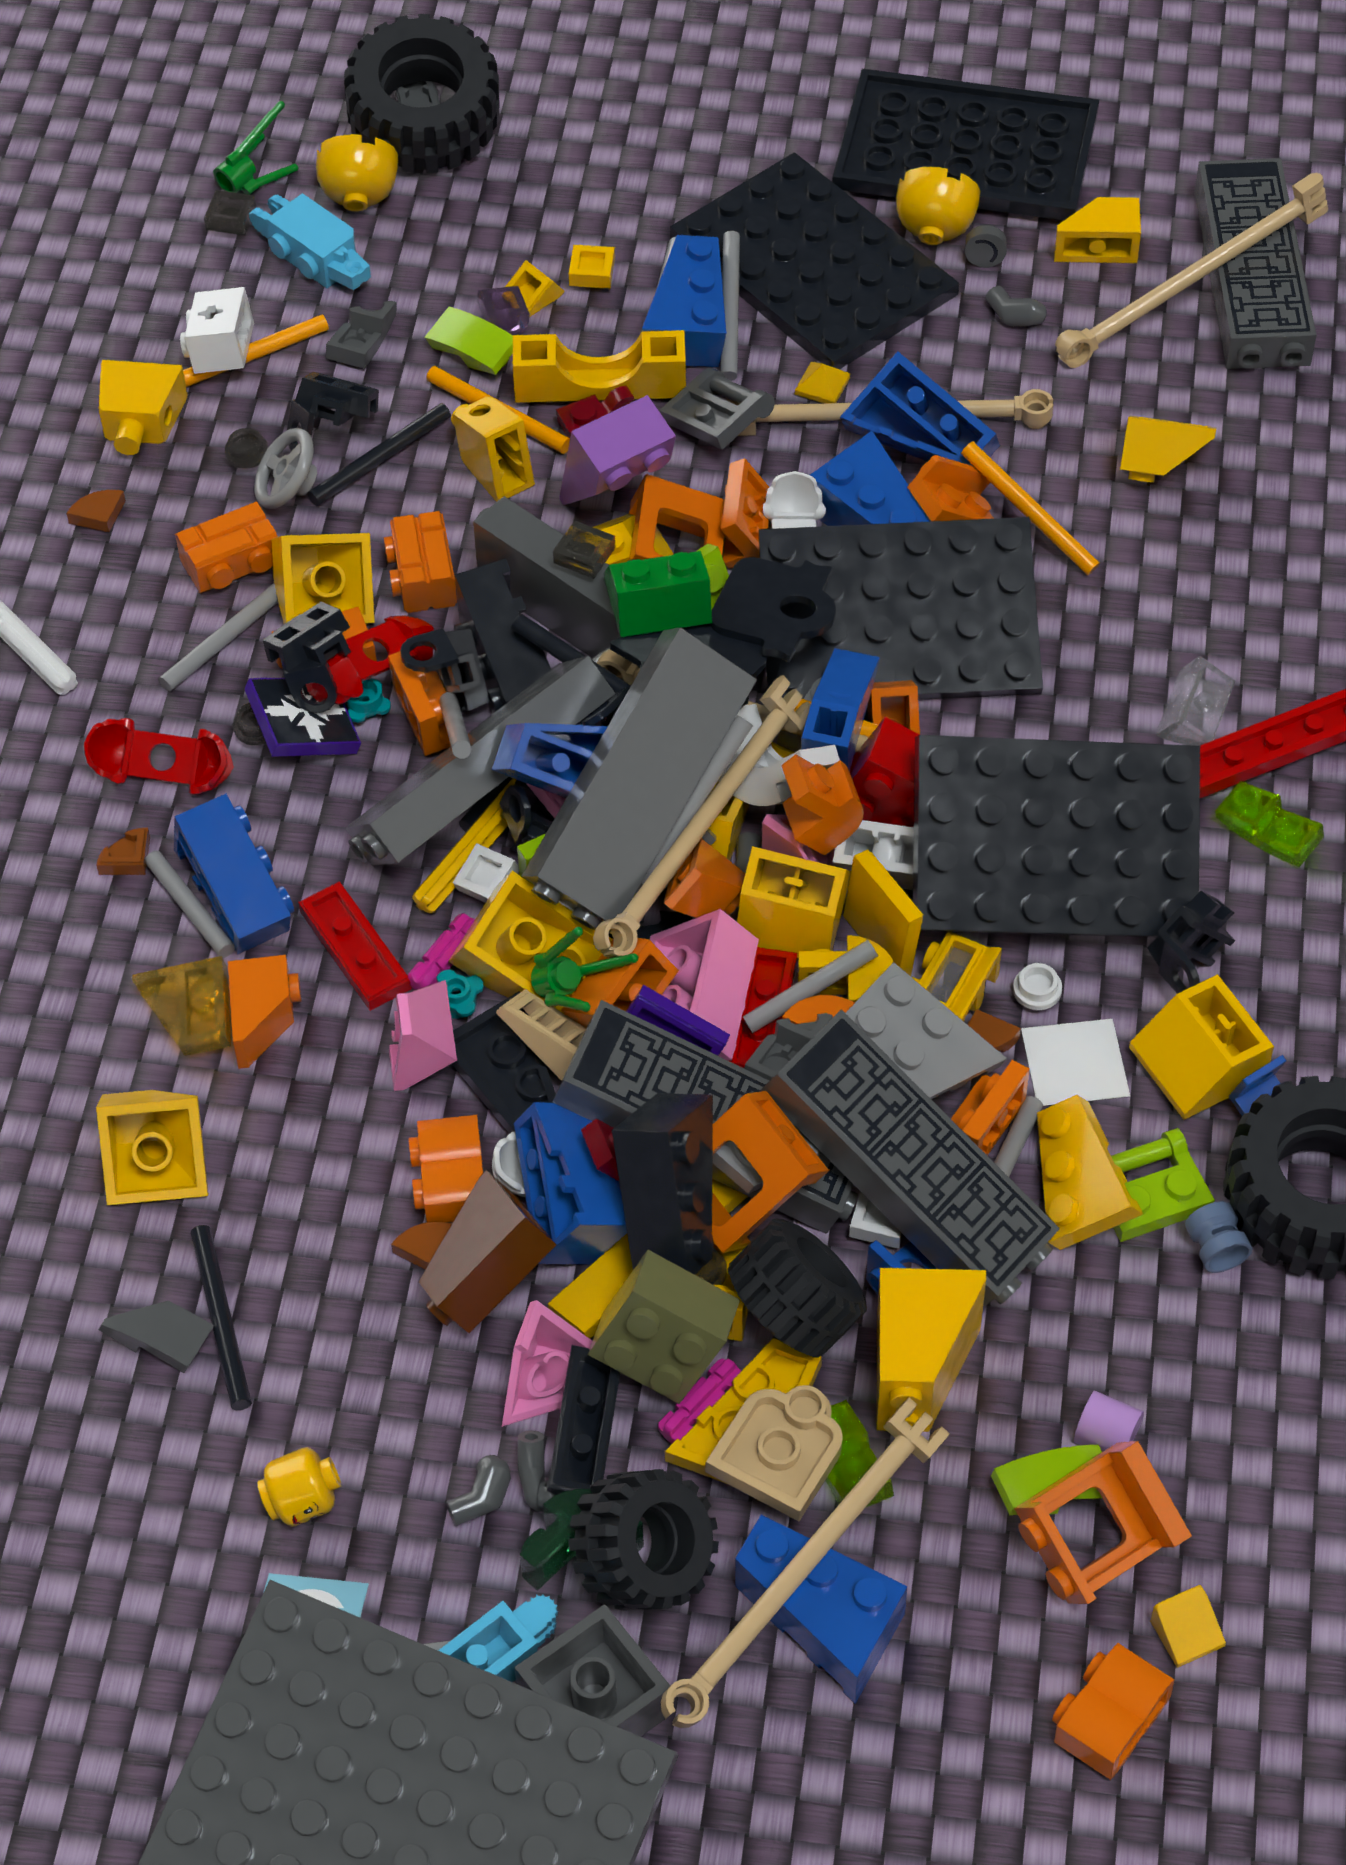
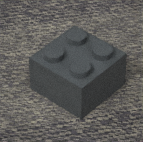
M605 1604L514 1667L516 1684L640 1737L665 1720L661 1711V1699L663 1693L670 1687L669 1683Z

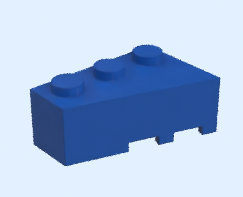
M676 236L641 332L684 330L686 366L719 367L727 332L718 237Z
M898 351L840 416L846 430L860 436H865L870 431H873L881 444L927 462L932 456L938 455L973 466L961 455L963 449L970 442L974 441L989 457L1000 447L997 435L993 430Z
M870 431L810 474V476L816 479L817 487L822 491V503L826 508V513L820 521L827 526L930 522L926 513L907 488V482L873 431Z
M541 723L506 725L492 770L567 798L608 726Z
M226 793L174 816V851L180 860L185 857L188 858L196 875L192 876L195 886L199 891L204 889L213 906L211 911L224 933L235 945L236 953L240 954L288 932L291 920L290 913L294 912V906L286 889L283 886L276 888L269 875L273 871V867L265 849L261 845L255 848L248 832L252 829L244 809L240 805L233 807Z
M534 1102L514 1122L527 1208L556 1243V1246L538 1264H593L627 1234L619 1181L596 1168L581 1131L582 1128L592 1121L555 1103Z
M760 1515L735 1558V1587L755 1604L810 1538ZM830 1549L770 1621L782 1633L786 1631L807 1652V1657L818 1668L822 1666L843 1687V1693L856 1704L905 1615L908 1586Z

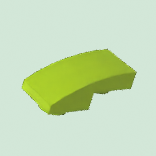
M450 306L424 337L433 349L458 355L467 367L494 375L507 364L510 356L513 354V335L478 316Z
M1097 1444L1043 1451L996 1467L991 1477L1009 1515H1017L1014 1508L1102 1453V1450ZM1091 1487L1074 1499L1102 1497L1097 1489ZM1060 1508L1050 1514H1057Z

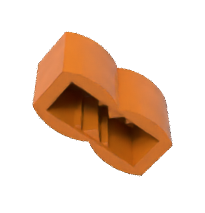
M477 1115L417 1121L418 1137L409 1138L411 1167H421L422 1179L412 1180L415 1210L425 1209L427 1222H454L479 1177L483 1174Z
M1119 1643L1107 1655L1101 1651L1095 1655L1083 1675V1680L1088 1684L1077 1696L1068 1693L1057 1707L1052 1721L1057 1724L1054 1743L1109 1780L1121 1769L1141 1737L1148 1731L1171 1697L1175 1680Z

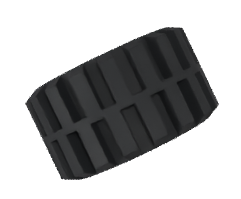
M775 1218L770 1221L736 1256L728 1267L731 1282L741 1301L751 1314L780 1341L812 1357L819 1358L823 1356L867 1311L866 1299L862 1289L843 1261L815 1235L803 1227L784 1219Z
M663 1469L614 1473L607 1475V1479L597 1480L590 1486L592 1494L581 1496L577 1503L581 1513L572 1515L570 1527L576 1530L575 1538L569 1539V1551H576L577 1560L572 1562L576 1574H584L585 1579L582 1582V1586L588 1593H597V1601L606 1606L614 1605L615 1609L618 1610L669 1609L672 1606H679L689 1602L690 1594H699L705 1587L702 1577L711 1576L715 1564L710 1559L711 1554L718 1553L719 1541H713L712 1530H717L718 1527L716 1517L709 1518L707 1513L711 1504L706 1496H697L699 1487L692 1480L682 1481V1474L675 1471H664ZM642 1516L649 1526L652 1541L651 1552L646 1564L642 1561L636 1544L637 1526Z

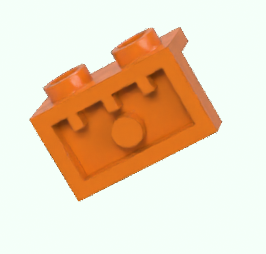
M934 455L921 467L917 476L907 487L930 521L994 519L989 512L991 510L990 504L980 495L990 482L974 466Z
M745 458L730 463L728 480L725 485V502L720 526L726 538L723 560L727 568H733L739 560L744 558H759L758 532L759 529H768L769 520L763 514V504L766 501L769 486Z
M400 652L388 655L394 691L424 755L427 756L451 747L439 703L441 695L446 693V690L436 671L424 673L407 668L401 661Z
M1011 1060L1002 1075L997 1073L993 1074L992 1077L982 1075L951 1118L987 1156L1026 1099L1030 1068L1014 1060Z

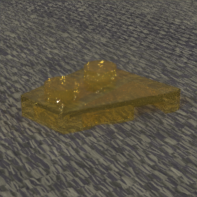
M222 956L132 975V981L184 1056L231 1047L228 968Z

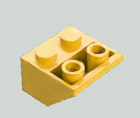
M752 846L740 893L737 922L759 939L758 947L795 952L797 953V958L799 957V951L833 950L851 871Z
M1217 974L1176 994L1130 1041L1129 1048L1183 1120L1229 1098L1228 1096L1244 1078L1271 1062L1274 1045Z

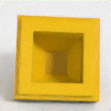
M811 362L795 389V395L821 403H837L850 379V373L823 363Z

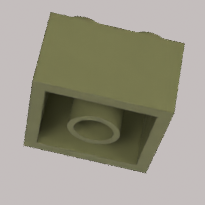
M647 1250L603 1312L587 1355L680 1404L726 1343L740 1299Z

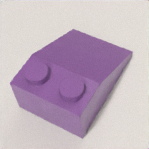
M648 395L571 432L559 497L563 505L598 495L608 489L611 491L618 490L627 485L632 477L647 470L648 472H655L669 462L676 435Z

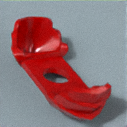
M406 615L390 616L384 619L385 623L346 639L351 653L347 656L338 653L327 660L338 691L335 703L343 704L351 697L357 698L361 696L364 692L363 681L390 670L388 657L383 661H374L365 655L363 651L365 643L370 641L379 642L386 648L388 655L400 652L402 644L407 639L434 631V627L422 619ZM418 646L410 652V655L416 660L426 661L433 658L434 649L428 646ZM306 684L309 694L317 701L321 702L328 697L327 690L321 684Z
M121 718L119 720L107 719L102 723L95 724L84 742V751L88 765L98 775L120 784L126 781L127 776L188 784L190 794H200L213 790L225 781L234 768L231 754L224 741L218 735L206 729H199L196 739L135 730L134 721L130 718ZM168 744L174 749L176 759L171 768L159 771L151 763V753L156 746Z

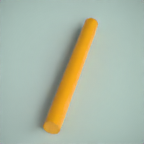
M321 314L251 342L245 363L329 330L326 318ZM192 367L184 369L186 387L228 370L194 374Z
M432 366L427 373L426 379L428 382L469 404L484 397H492L436 366ZM496 399L523 419L526 435L562 454L568 451L570 438Z
M974 441L970 442L963 449L961 455L1026 517H1029L1030 521L1087 576L1098 567L1100 562Z

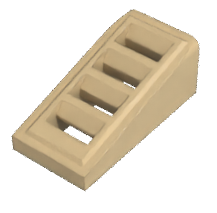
M525 989L503 1004L496 1013L562 1081L586 1028L556 1008L547 1007L545 1001Z

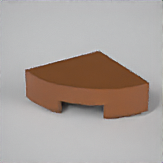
M101 490L80 498L66 513L68 523L110 532L126 501L124 491Z
M148 827L129 830L124 833L125 837L116 841L109 848L108 846L105 847L97 860L98 874L146 875L147 865L145 864V858L148 855L150 844Z
M976 1009L967 1024L996 1050L1001 1052L1012 1048L1020 1038L1021 1028Z
M427 1222L413 1226L401 1233L392 1242V1253L426 1270L452 1224L447 1222Z

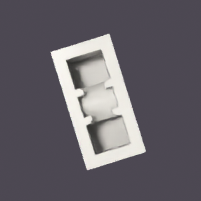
M245 287L195 292L192 308L186 312V332H182L180 335L182 354L184 358H190L194 374L244 368L254 326Z
M862 820L858 829L848 839L835 847L833 865L835 867L851 871L854 855L868 849L902 889L913 890V827Z

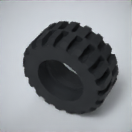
M418 14L419 18L408 19V16L405 15L395 18V23L390 25L387 22L374 28L373 35L367 33L357 43L358 49L355 48L351 51L347 60L348 67L344 71L348 123L351 125L352 134L362 135V143L375 145V138H378L394 146L398 153V166L402 167L403 172L415 174L416 170H426V174L438 173V168L447 166L448 170L460 166L461 160L464 158L467 161L471 160L480 153V146L485 147L493 137V130L497 127L500 108L497 63L494 55L489 52V46L479 36L474 38V31L465 25L455 26L454 20L443 16L437 20L431 19L430 14ZM417 81L440 83L455 92L445 102L430 107H411L401 104L390 97V94L399 87Z
M1319 1076L1301 1077L1297 1086H1294L1291 1081L1274 1086L1271 1096L1269 1094L1260 1095L1251 1104L1249 1113L1243 1114L1237 1125L1225 1166L1226 1174L1223 1181L1224 1197L1230 1200L1229 1203L1238 1217L1237 1225L1243 1223L1242 1232L1247 1235L1251 1246L1254 1247L1259 1244L1263 1248V1258L1274 1265L1278 1260L1290 1264L1289 1272L1302 1276L1305 1270L1317 1271L1318 1278L1334 1279L1337 1271L1344 1270L1346 1276V1204L1322 1203L1303 1195L1288 1182L1280 1168L1279 1161L1292 1153L1303 1150H1324L1346 1159V1078L1331 1076L1329 1082H1319Z

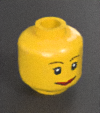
M309 1447L300 1448L267 1463L264 1468V1478L257 1482L262 1502L270 1518L273 1521L280 1518L282 1522L291 1527L330 1512L335 1504L333 1490L341 1487V1480L332 1459L328 1457L321 1460L319 1455Z

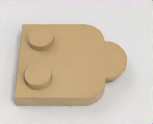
M808 1385L797 1386L786 1394L775 1389H762L754 1392L746 1399L706 1461L705 1472L787 1516L800 1521L838 1461L842 1451V1430L838 1423L831 1418L832 1410L829 1400L820 1390Z

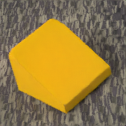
M525 260L501 291V294L531 317L560 298L565 291Z
M1201 1585L1159 1602L1153 1607L1150 1622L1177 1668L1225 1647L1226 1641L1209 1598Z

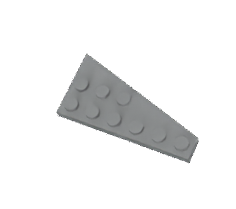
M894 962L846 1012L930 1099L949 1090L952 1092L966 1085L969 1080L985 1072L988 1074L1000 1068L1007 1059ZM796 1127L818 1156L822 1155L823 1153ZM726 1142L713 1154L712 1163L748 1194L763 1187L761 1176L734 1142Z

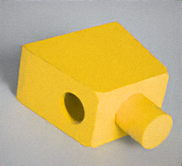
M102 360L99 414L104 437L109 441H114V447L118 452L124 455H135L139 452L141 443L161 444L167 440L188 396L182 365Z
M484 397L470 405H460L454 410L451 422L455 426L461 459L496 502L503 496L510 498L535 485L524 421L520 416L493 397Z

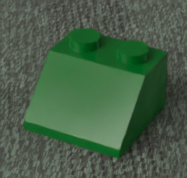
M701 551L679 552L669 556L644 560H629L624 563L611 564L604 572V582L620 637L712 623L710 577Z

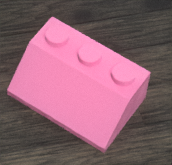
M719 909L650 936V940L679 970L662 995L730 1034L726 1046L719 1054V1057L730 1061L736 1049V1040L745 1009V1000L751 973L754 969L759 939L723 910Z

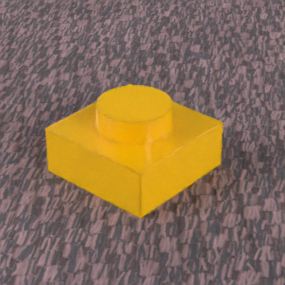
M573 245L569 268V286L611 289L615 263V247Z

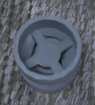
M1220 1201L1207 1204L1194 1211L1185 1221V1227L1193 1242L1199 1243L1201 1247L1199 1256L1208 1272L1217 1273L1230 1270L1243 1263L1252 1254L1253 1248L1247 1235L1242 1231H1238L1236 1227L1238 1217L1229 1202Z

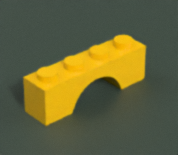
M642 331L631 347L621 353L607 357H589L575 353L564 346L556 334L513 335L515 403L579 401L594 394L598 400H605L607 395L619 386H627L634 399H640L646 395L650 399L674 398L686 387L685 331Z

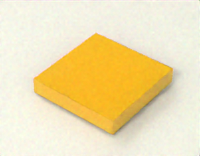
M867 849L854 855L843 917L860 937L869 939L883 947L894 963L911 976L923 913L874 854Z

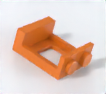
M645 474L630 503L629 514L635 515V524L629 560L663 557L654 550L657 523L704 538V546L706 544L718 546L722 555L725 536L721 530L720 520L723 516L725 499Z
M767 1091L745 1094L713 1123V1154L726 1142H734L763 1180L762 1190L733 1217H731L712 1192V1235L714 1248L720 1249L722 1253L745 1248L751 1242L747 1237L802 1186L815 1184L829 1171Z
M1139 1441L1117 1442L1014 1508L1021 1520L1018 1527L1022 1538L1033 1551L1039 1552L1048 1568V1571L1045 1573L1048 1584L1053 1592L1060 1599L1066 1600L1068 1604L1091 1603L1097 1599L1093 1592L1160 1548L1176 1547L1192 1536ZM1093 1487L1099 1491L1120 1528L1122 1540L1116 1547L1080 1569L1049 1514Z

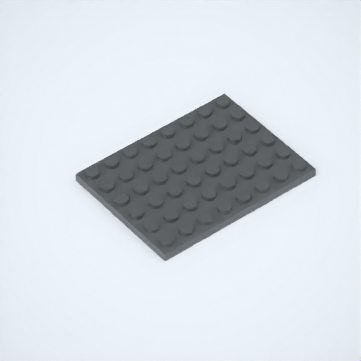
M269 1580L138 1865H633L679 1755L676 1751L285 1585Z

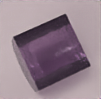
M519 286L478 290L477 303L484 320L498 326L511 335H520L526 330L530 313Z

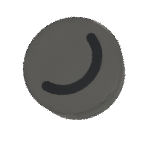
M980 225L973 228L967 234L965 239V255L973 265L989 268L998 265L1005 258L1007 239L999 228L992 225Z

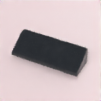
M572 1345L547 1491L578 1506L577 1503L582 1495L592 1494L590 1486L597 1480L604 1479L620 1372L587 1355L589 1348Z

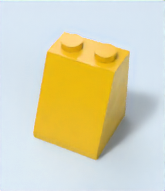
M880 1268L877 1308V1430L887 1431L883 1426L910 1397L917 1405L913 1413L905 1421L913 1426L921 1415L926 1412L933 1420L923 1432L930 1431L980 1332L986 1286V1270Z

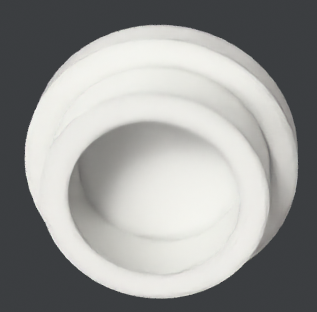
M1033 963L1023 968L1014 979L1013 993L1016 1000L1024 1007L1032 1010H1045L1051 1008L1059 1001L1062 994V982L1052 967L1042 963Z

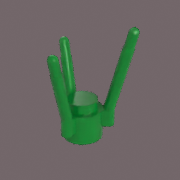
M279 101L236 150L229 154L225 161L213 170L216 182L227 194L235 195L242 190L249 196L259 187L298 171V165L292 164L254 179L253 175L256 173V167L248 157L264 140L265 135L263 132L285 107L283 101Z
M575 927L549 950L534 956L536 965L531 973L532 987L538 995L545 998L547 1007L559 1005L588 1012L591 1009V1005L588 1002L565 995H569L576 990L582 976L636 963L639 959L638 955L632 953L580 966L570 958L564 956L557 957L583 934L581 927Z

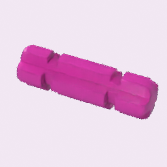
M465 913L458 914L449 924L451 930L443 931L423 955L422 959L424 962L419 961L408 973L410 985L413 989L418 990L438 983L436 978L438 974L452 967L453 964L449 962V959L474 922V918H470Z
M719 1359L708 1370L707 1374L709 1377L706 1379L702 1376L681 1403L675 1405L677 1411L673 1413L670 1410L660 1420L658 1430L669 1443L672 1444L676 1439L681 1440L692 1429V1425L696 1424V1418L709 1405L713 1407L725 1394L724 1391L732 1387V1381L741 1372L737 1365L730 1359Z

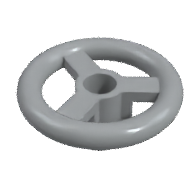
M293 428L285 431L273 441L265 452L258 466L254 483L255 497L262 507L267 509L281 507L294 495L303 496L312 488L317 476V468L312 464L314 453L313 441L310 434L304 429ZM295 441L299 442L288 455H284L281 458L278 457L289 444ZM271 469H273L275 480L271 495H269L267 483Z

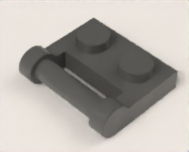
M710 367L703 370L662 407L660 412L667 424L722 450L757 417H768L774 409L775 400L771 394L765 391H752L725 379L723 372ZM718 394H719V395H722V396H724V397H726V398H728V399H730V400H733V401L739 403V405L737 406V405H735V404H733V403H731V402H728V401H726V400H724V399H722V398H720V397H717L716 395H718Z

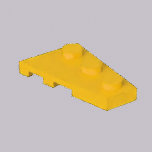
M1076 1094L1037 1112L1045 1213L1060 1228L1048 1241L1049 1244L1062 1250L1143 1215L1138 1202L1131 1198L1125 1186L1127 1179L1122 1169L1115 1165L1107 1149L1109 1142L1088 1101Z
M773 1338L732 1381V1387L713 1407L709 1405L696 1418V1424L681 1440L676 1439L665 1451V1461L723 1482L705 1472L706 1461L746 1399L754 1392L762 1389H775L786 1394L797 1386H813L822 1366V1356L818 1358L803 1354L782 1341Z

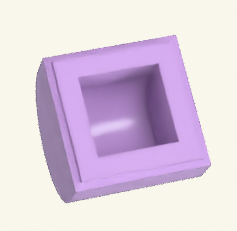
M1093 1391L1079 1420L1074 1443L1078 1445L1098 1444L1103 1452L1117 1442L1133 1441L1143 1421L1144 1411Z

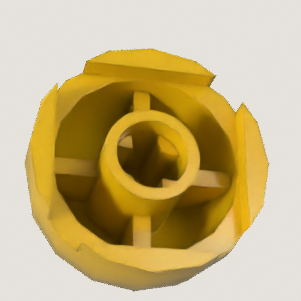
M356 134L335 136L321 143V151L317 150L316 156L317 180L326 196L334 202L343 205L345 209L350 211H363L384 200L392 191L398 169V153L394 146L378 138H375V145L362 143V135Z
M920 167L905 172L904 180L901 178L899 180L896 195V210L902 225L913 235L917 236L921 242L930 245L941 244L943 241L952 240L965 233L974 220L981 193L978 184L969 176L961 173L959 181L955 178L947 177L948 169L941 167Z

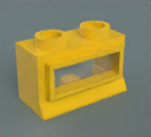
M947 932L941 944L933 941L928 947L922 963V968L926 970L921 979L912 978L964 1021L969 1010L974 1012L976 1009L979 1010L984 997L986 980L996 982L999 976L1002 948L987 947L955 933Z

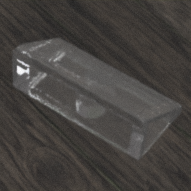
M1202 656L1191 661L1179 672L1156 735L1183 745L1200 746L1213 741L1235 680Z

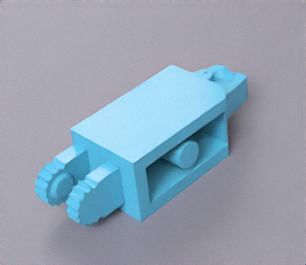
M303 193L291 202L278 194L269 198L267 204L273 213L272 215L257 207L249 213L250 222L258 232H261L263 236L268 238V245L278 258L287 260L297 267L305 277L314 279L325 288H329L338 282L354 290L361 283L371 278L370 265L356 252L354 228Z
M544 1594L542 1596L536 1595L535 1598L531 1597L530 1602H524L514 1611L502 1601L438 1651L514 1682L516 1680L514 1667L537 1652V1648L545 1642L546 1638H550V1635L554 1634L556 1616L558 1615L557 1605L554 1604V1599L551 1600L550 1596L545 1597Z

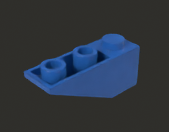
M834 648L811 702L801 737V750L835 745L839 759L850 771L880 657Z

